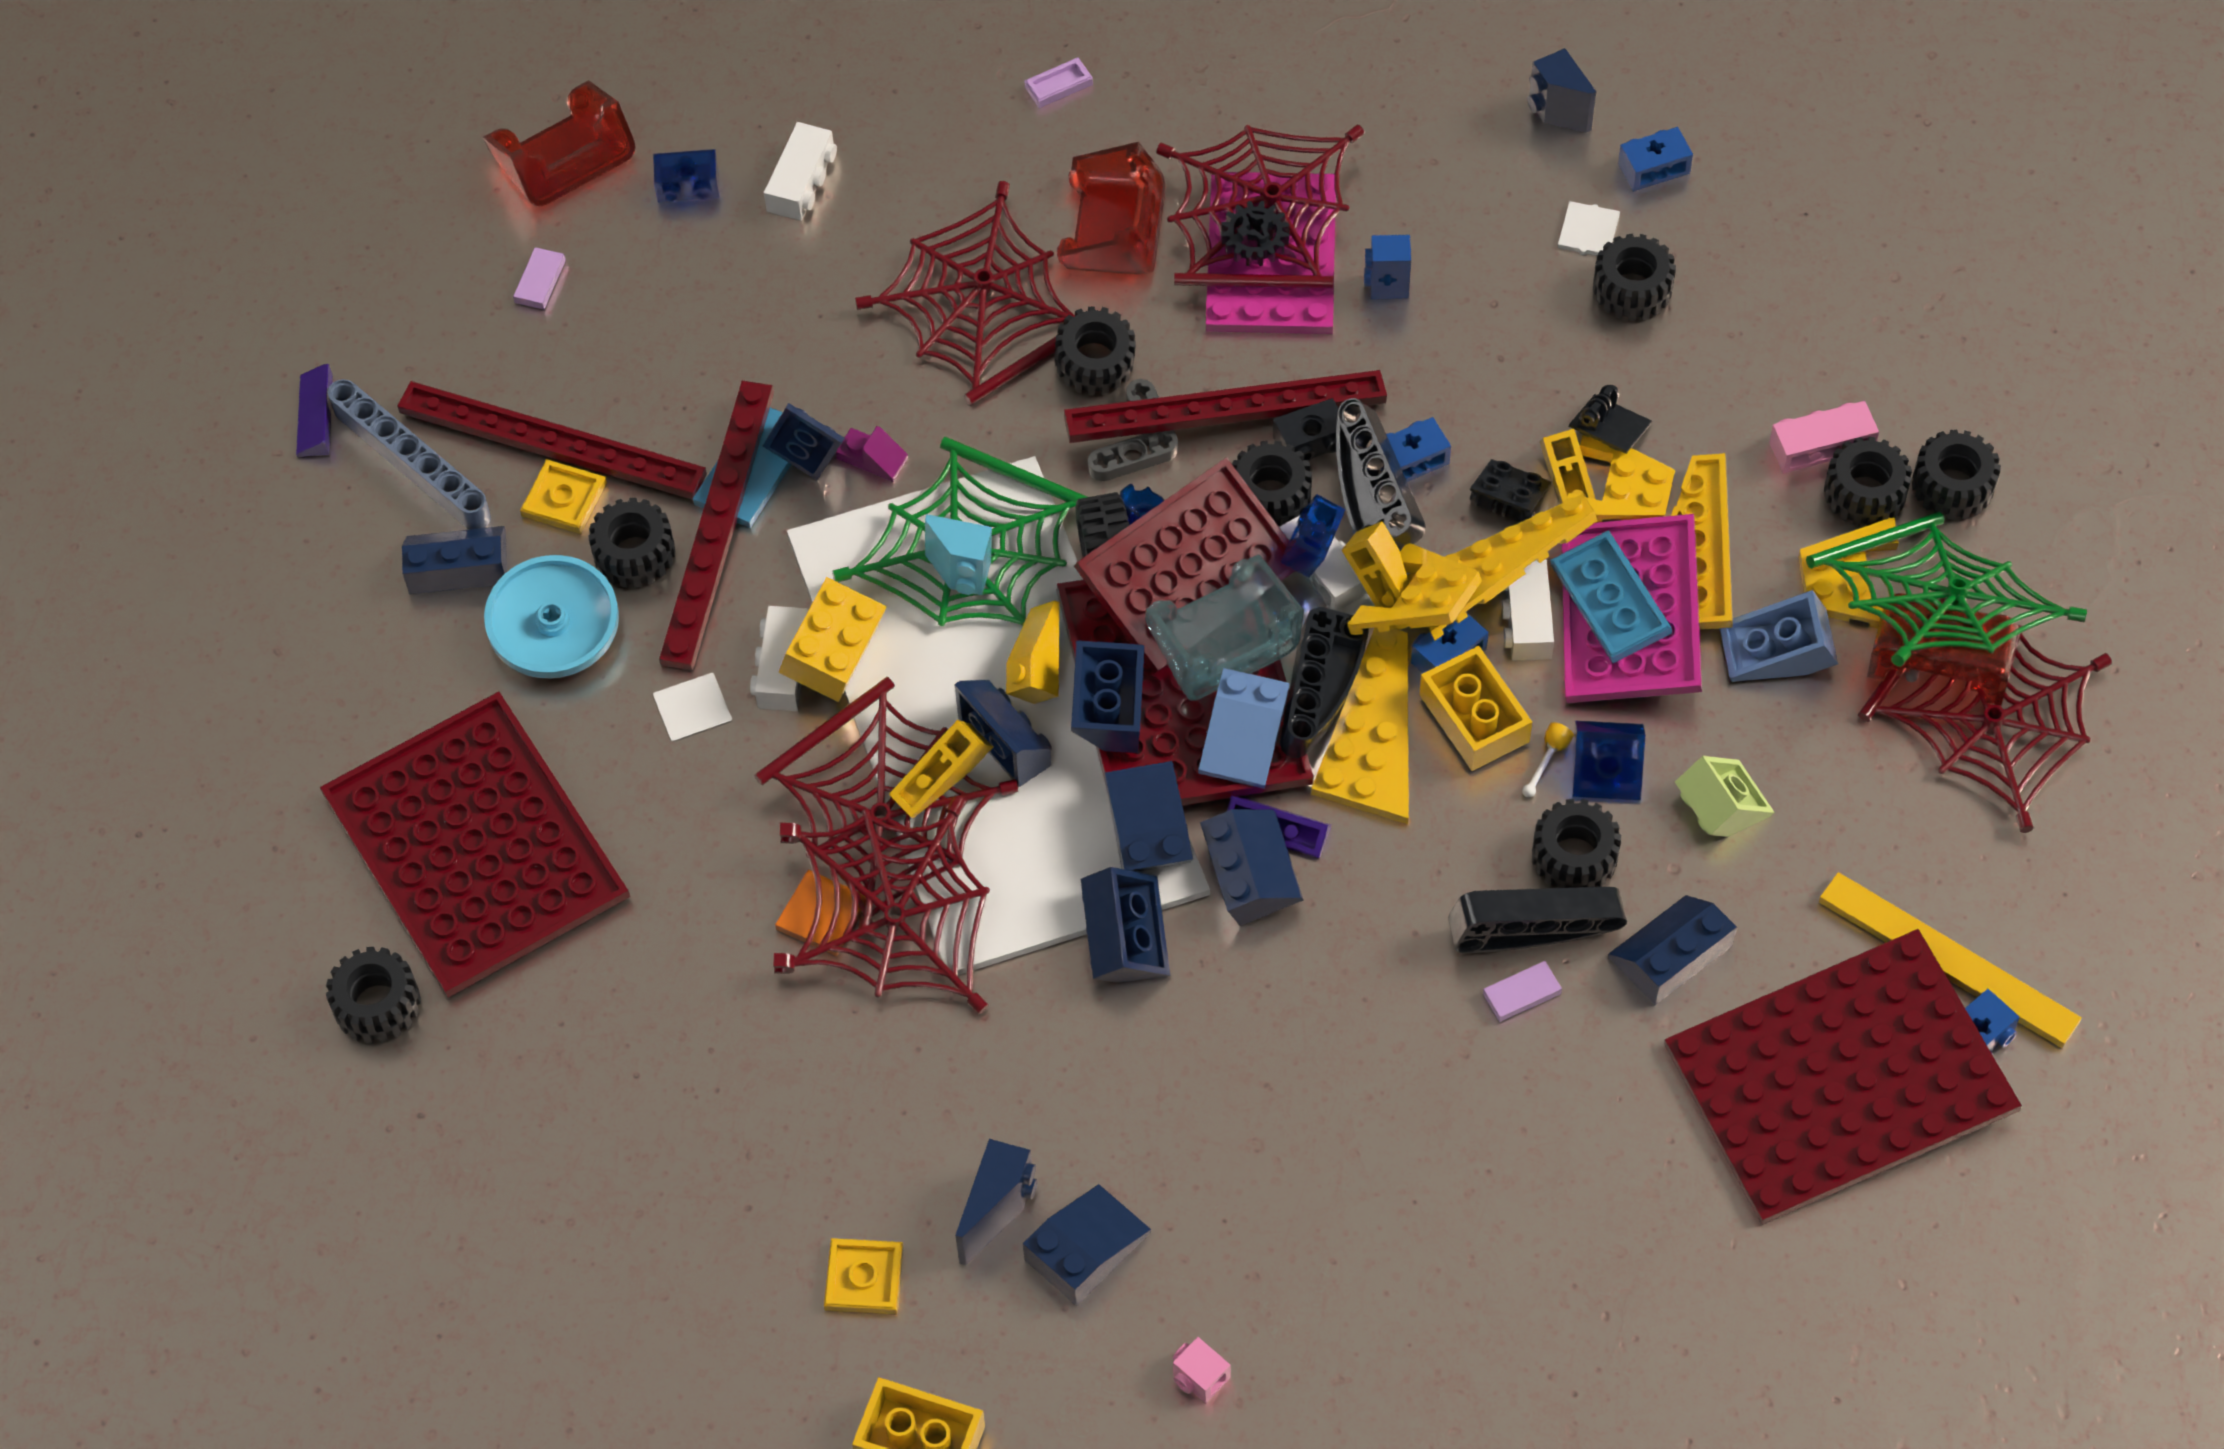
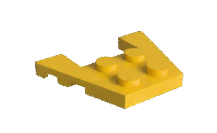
M1582 435L1580 449L1583 456L1611 463L1602 501L1587 498L1598 520L1595 523L1602 522L1603 519L1631 520L1665 516L1675 474L1674 469L1633 448L1626 454L1614 450L1592 437ZM1568 493L1567 499L1573 498V497H1576V496H1579V495H1575V494Z
M1888 518L1800 549L1798 558L1804 593L1811 590L1814 591L1825 606L1829 618L1849 622V619L1868 622L1869 627L1882 629V626L1893 628L1891 624L1875 614L1859 608L1850 609L1848 604L1853 601V593L1848 582L1831 566L1821 565L1813 569L1809 568L1806 558L1809 555L1895 527V518ZM1895 540L1866 551L1897 550L1899 541ZM1863 551L1838 561H1867L1866 553ZM1844 570L1855 583L1859 600L1871 599L1869 588L1859 573ZM1889 604L1905 612L1911 618L1910 611L1898 604ZM1872 606V608L1880 610L1894 619L1906 635L1911 634L1912 627L1904 618L1887 609Z
M1412 543L1406 544L1400 551L1406 573H1416V575L1405 590L1402 591L1392 608L1361 605L1347 624L1351 635L1363 634V629L1377 627L1379 632L1391 631L1395 625L1409 623L1410 629L1452 624L1482 582L1479 571Z

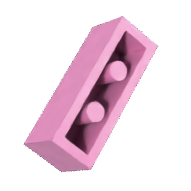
M1861 401L1854 404L1845 403L1838 408L1826 411H1814L1807 416L1796 419H1783L1773 424L1769 443L1784 474L1830 462L1837 448L1841 449L1842 444L1847 441L1853 444L1855 438L1862 437L1863 441H1866L1868 437H1876L1877 441L1879 430L1866 402Z

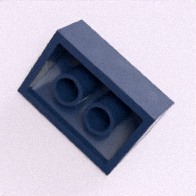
M505 526L407 536L402 544V574L409 595L494 586L507 572Z
M1076 641L1071 731L1103 751L1138 753L1144 645Z
M964 680L954 684L958 719L972 724L993 746L988 753L1012 780L1016 779L1018 787H1021L1052 765V746L1049 740L1042 733L1038 735L1031 728L1032 725L1027 715L1021 710L1018 712L1011 705L1009 696L1002 688L997 689L990 680Z
M1231 809L1200 822L1227 911L1240 926L1304 900L1274 810Z
M1109 867L1081 878L1082 900L1093 979L1119 983L1171 976L1158 877Z
M1685 895L1610 952L1608 958L1654 1005H1657L1731 948L1737 926L1714 903Z

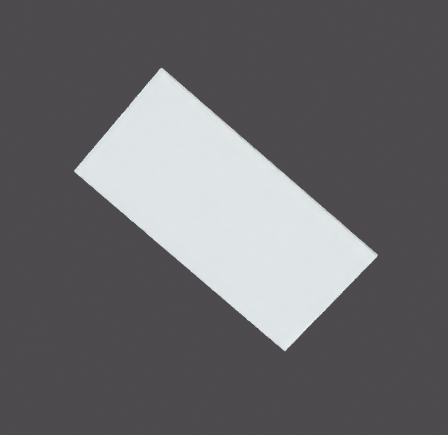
M1035 456L1009 463L1044 478ZM990 469L970 475L980 484L999 495L1027 503L1055 505L1051 495ZM965 477L957 479L969 494L985 505L1000 511L1023 516L1043 511L1019 507L997 500L978 489ZM950 481L940 484L925 499L904 510L913 515L928 508L943 496L950 487ZM957 487L958 502L970 513L990 522L1006 524L1015 521V519L1004 518L983 510L967 499ZM929 488L787 530L788 538L811 602L813 603L826 577L834 580L832 570L847 566L849 569H852L877 545L887 528L892 513L888 509L889 503L897 506L902 505L922 495ZM950 495L928 515L939 516L950 506ZM958 509V517L962 521L982 525L968 518ZM950 512L944 518L950 519ZM1058 513L1047 516L1044 519L1040 535L1042 556L1055 558L1052 539L1054 527L1059 518ZM896 515L893 528L884 544L865 565L879 562L892 550L902 534L906 521L904 518ZM926 515L921 516L917 519L925 523ZM1038 520L1024 525L1022 535L1023 553L1036 555L1035 533ZM912 523L910 524L906 538L897 552L889 559L906 555L913 543L917 526ZM1063 524L1059 529L1058 548L1061 559L1066 560L1067 565L1065 567L1057 566L1042 575L1033 585L1026 602V618L1033 607L1054 600L1059 602L1056 591L1057 583L1083 580L1074 568L1078 561ZM1019 527L1006 531L1005 549L1007 551L1018 552L1016 538ZM923 530L913 553L925 550V531ZM1000 534L992 536L991 548L1000 549ZM999 557L990 565L987 577L993 584L1000 569L1011 558ZM920 559L908 561L923 569L944 585L945 581L932 564ZM1017 560L1006 570L999 585V590L1005 597L1012 576L1030 561ZM1037 563L1026 569L1016 580L1012 589L1011 603L1020 613L1021 600L1027 584L1037 572L1049 564ZM903 564L883 568L902 576L923 588L939 601H942L943 591L913 569ZM873 570L864 573L905 593L939 616L940 607L921 593ZM855 575L850 580L839 582L887 606L874 636L844 691L848 704L852 703L885 677H889L895 687L887 693V701L905 719L916 725L940 731L943 727L949 729L956 720H959L954 686L957 682L964 680H990L997 689L1002 688L1006 692V663L1023 627L1021 624L1000 619L967 618L947 622L944 626H939L937 621L911 603L874 583ZM951 589L950 596L959 594L960 592ZM994 594L969 596L949 602L948 607L962 602L998 599ZM990 605L964 607L948 612L946 616L983 612L1014 617L1005 606ZM1061 607L1059 611V697L1032 704L1008 695L1011 705L1017 712L1021 710L1027 715L1032 725L1031 728L1038 735L1042 733L1049 740L1052 746V765L1021 787H1018L1017 793L1001 796L1000 793L993 795L979 811L965 840L962 858L976 879L984 887L990 889L986 896L976 937L973 971L1087 935L1080 879L1109 867L1121 869L1109 797L1096 746L1071 731L1075 663ZM879 699L854 717L860 737L874 719L879 709ZM886 707V725L904 738L928 746L936 737V735L923 733L903 724ZM879 721L863 742L866 754L870 752L878 741ZM886 732V747L896 753L919 760L925 752L923 749L899 741ZM878 750L869 761L872 770L878 764ZM886 753V766L904 774H908L913 768V764L900 761ZM989 753L967 774L974 781L989 787L999 786L998 783L1012 780ZM885 771V786L896 787L903 779ZM877 772V774L875 775V779H876L877 783H878V772ZM963 778L954 785L955 788L966 793L982 790L969 784ZM951 790L943 794L947 798L958 795ZM885 791V804L891 797L888 791ZM984 797L968 800L959 815L954 830L958 847L966 822ZM895 803L891 810L900 809L901 807ZM942 807L931 809L927 826L939 821ZM922 811L915 818H911L910 828L922 827L925 811ZM906 815L894 817L891 819L904 825V819ZM937 828L927 831V839H934ZM948 830L946 831L943 839L941 840V847L945 849L947 845ZM895 832L896 837L903 834L900 832ZM911 838L899 841L901 845L920 844ZM1191 841L1193 860L1190 863L1139 872L1158 877L1162 910L1210 895L1209 885ZM925 847L904 856V859L924 857L928 848ZM940 858L932 861L937 869L943 867ZM958 865L952 868L958 878L971 890L978 889L965 875L961 866ZM929 866L926 867L922 876L932 872ZM916 870L912 871L910 875H914ZM947 871L941 873L955 891L959 894L965 893L954 882ZM936 876L927 880L931 888L944 899L953 896L938 881ZM922 884L915 887L919 900L924 904L938 901L926 891ZM980 896L969 900L959 945L958 975L967 973L970 937ZM963 901L950 905L939 944L940 958L951 970L956 926ZM943 907L931 910L927 921L934 940Z

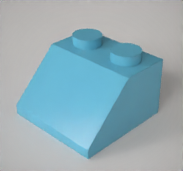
M926 514L925 555L950 589L957 590L966 595H983L991 565L992 527Z

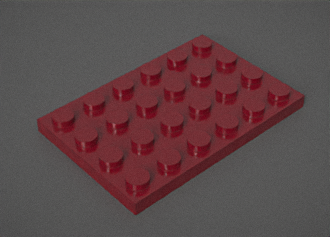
M1226 457L1079 560L1074 565V568L1131 644L1144 645V661L1155 674L1293 574L1306 562Z

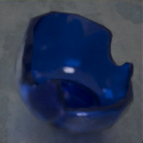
M1129 484L1120 491L1129 525L1165 501L1162 496L1152 492L1150 487H1146L1143 490H1135L1134 485Z

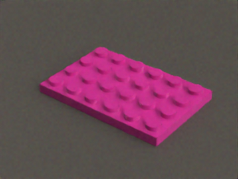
M1225 172V173H1228V174H1230V175L1233 176V175H1235V174L1238 173V172ZM1248 172L1241 176L1240 179L1249 182L1256 179L1261 173ZM1310 173V187L1313 199L1321 200L1319 174ZM1212 174L1210 207L1215 200L1217 192L1215 175ZM1324 174L1327 202L1335 203L1334 174ZM1269 175L1271 182H1276L1280 185L1290 179ZM1305 176L1296 183L1295 191L1297 197L1307 198ZM1222 178V194L1218 205L1229 203L1233 193L1232 183ZM1263 179L1259 183L1255 184L1256 186L1261 188H1264L1265 186ZM1238 185V194L1235 201L1241 200L1243 196V187ZM1290 188L1282 194L1291 196ZM1248 190L1247 198L1260 196L1259 194ZM1282 201V207L1287 212L1290 203ZM1259 203L1253 204L1254 207L1259 205ZM1295 204L1289 218L1292 224L1297 212L1303 206L1302 204ZM1308 206L1301 215L1296 228L1300 238H1302L1303 229L1309 217L1318 207ZM1323 208L1308 230L1305 247L1313 261L1317 235L1325 220L1334 211L1333 209ZM1227 210L1215 213L1221 222L1226 221ZM1210 215L1209 238L1213 248L1221 240V235L1217 224ZM1335 217L1326 227L1319 247V269L1322 276H1334ZM1289 236V243L1297 247L1292 236ZM1223 247L1212 258L1226 255L1225 247ZM1284 247L1283 255L1306 262L1301 254ZM1233 258L1208 265V273L1313 275L1309 269L1276 258L1274 262H1271L1268 258L1263 259V266H1259L1257 260H1252L1251 265L1246 266L1245 258L1238 262L1234 261ZM1334 279L1333 289L1207 286L1206 332L1333 334Z
M1694 514L1598 522L1592 524L1568 543H1563L1562 554L1609 530L1672 628V634L1612 663L1563 585L1565 697L1567 703L1702 692Z

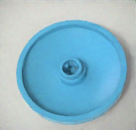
M563 555L535 557L511 568L494 585L487 599L484 612L486 633L497 656L517 672L537 678H561L578 673L594 664L605 654L613 642L619 622L616 596L606 577L589 563Z

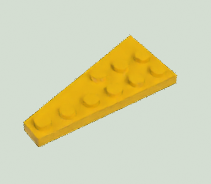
M1725 453L1693 455L1681 486L1677 505L1674 506L1671 516L1694 514L1700 630L1732 628Z
M1581 494L1569 498L1563 503L1546 511L1539 512L1523 522L1509 526L1486 539L1476 541L1473 545L1456 553L1446 555L1445 557L1479 571L1482 580L1456 617L1455 622L1459 624L1468 617L1466 611L1477 603L1486 604L1525 575L1524 568L1536 560L1541 563L1548 558V551L1558 543H1568L1598 521L1585 495ZM1410 573L1407 575L1409 583L1416 575V573ZM1449 624L1428 627L1434 641L1444 635L1442 629Z
M1374 627L1358 673L1350 688L1311 788V795L1408 825V633L1394 628L1391 631L1379 632L1377 627Z

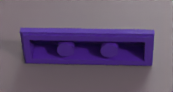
M323 364L300 375L297 457L329 455L332 406L328 397V389L333 383V374L329 364Z
M1231 796L1227 811L1231 809L1274 810L1287 848L1317 858L1321 856L1331 829V824L1239 796Z

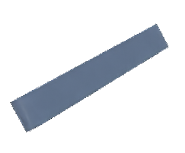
M341 379L329 386L328 397L335 416L468 529L485 528L490 523L491 515L486 497L472 482L352 381Z

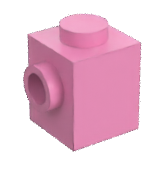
M1199 1337L1190 1345L1184 1343L1173 1356L1174 1382L1185 1393L1190 1394L1193 1392L1205 1404L1231 1378V1365Z

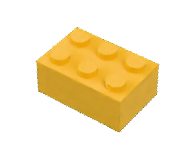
M826 577L792 640L778 673L839 702L874 636L887 606Z
M1480 646L1421 674L1420 697L1471 771L1530 742L1532 720Z
M878 1377L852 1447L853 1449H977L985 1429L983 1410Z

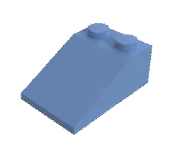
M1813 590L1733 618L1732 628H1720L1729 677L1732 682L1803 676L1838 665L1827 610Z
M1223 668L1198 773L1265 789L1290 683Z

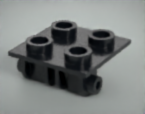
M1605 385L1601 388L1599 394L1593 395L1570 422L1568 427L1579 431L1584 436L1592 437L1614 450L1627 454L1651 425L1652 420L1618 405V388L1615 385Z
M1491 459L1470 487L1472 492L1469 500L1473 501L1475 506L1489 511L1493 507V513H1497L1501 503H1504L1502 516L1506 517L1511 507L1508 518L1523 522L1535 515L1533 509L1545 494L1552 481L1542 478L1537 473L1525 472L1512 467L1505 461Z

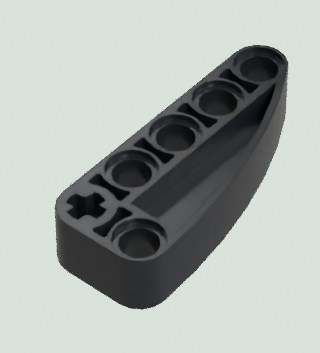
M1356 398L1345 400L1340 405L1337 414L1336 457L1343 501L1350 525L1355 534L1359 530L1383 521L1399 551H1401L1406 544H1414L1423 537L1426 528L1425 521L1378 414L1374 409ZM1361 412L1360 417L1355 421L1357 415ZM1372 440L1371 445L1367 448L1369 441ZM1384 466V470L1378 475L1380 469ZM1396 493V497L1390 502L1391 497Z
M1316 607L1310 610L1299 634L1280 737V748L1289 757H1304L1321 740L1334 722L1358 673L1369 634V628L1363 629V634L1351 635L1347 624L1354 615L1325 607Z
M1616 887L1472 891L1462 895L1457 900L1448 916L1454 948L1459 953L1517 950L1570 942L1613 932L1627 924L1620 890Z

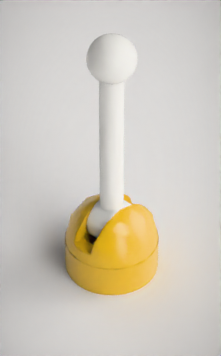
M1557 722L1549 724L1544 736L1548 750L1530 783L1522 789L1525 797L1530 798L1535 795V786L1554 751H1562L1570 745L1574 733L1565 725Z

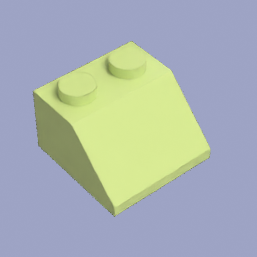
M1702 756L1675 781L1681 791L1680 796L1682 800L1694 810L1699 818L1698 823L1700 827L1709 835L1729 837L1771 817L1775 813L1742 763L1736 759Z

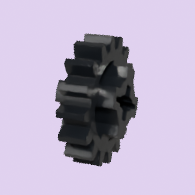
M1248 201L1247 208L1243 209L1240 205H1236V214L1226 213V221L1221 224V243L1225 244L1226 254L1234 252V261L1238 262L1245 258L1246 266H1250L1252 260H1257L1259 266H1263V259L1268 258V260L1274 262L1275 253L1284 254V245H1289V223L1285 222L1284 213L1276 214L1275 205L1266 209L1264 201H1261L1258 207H1254L1253 203ZM1276 232L1274 239L1271 241V239L1273 238V233Z

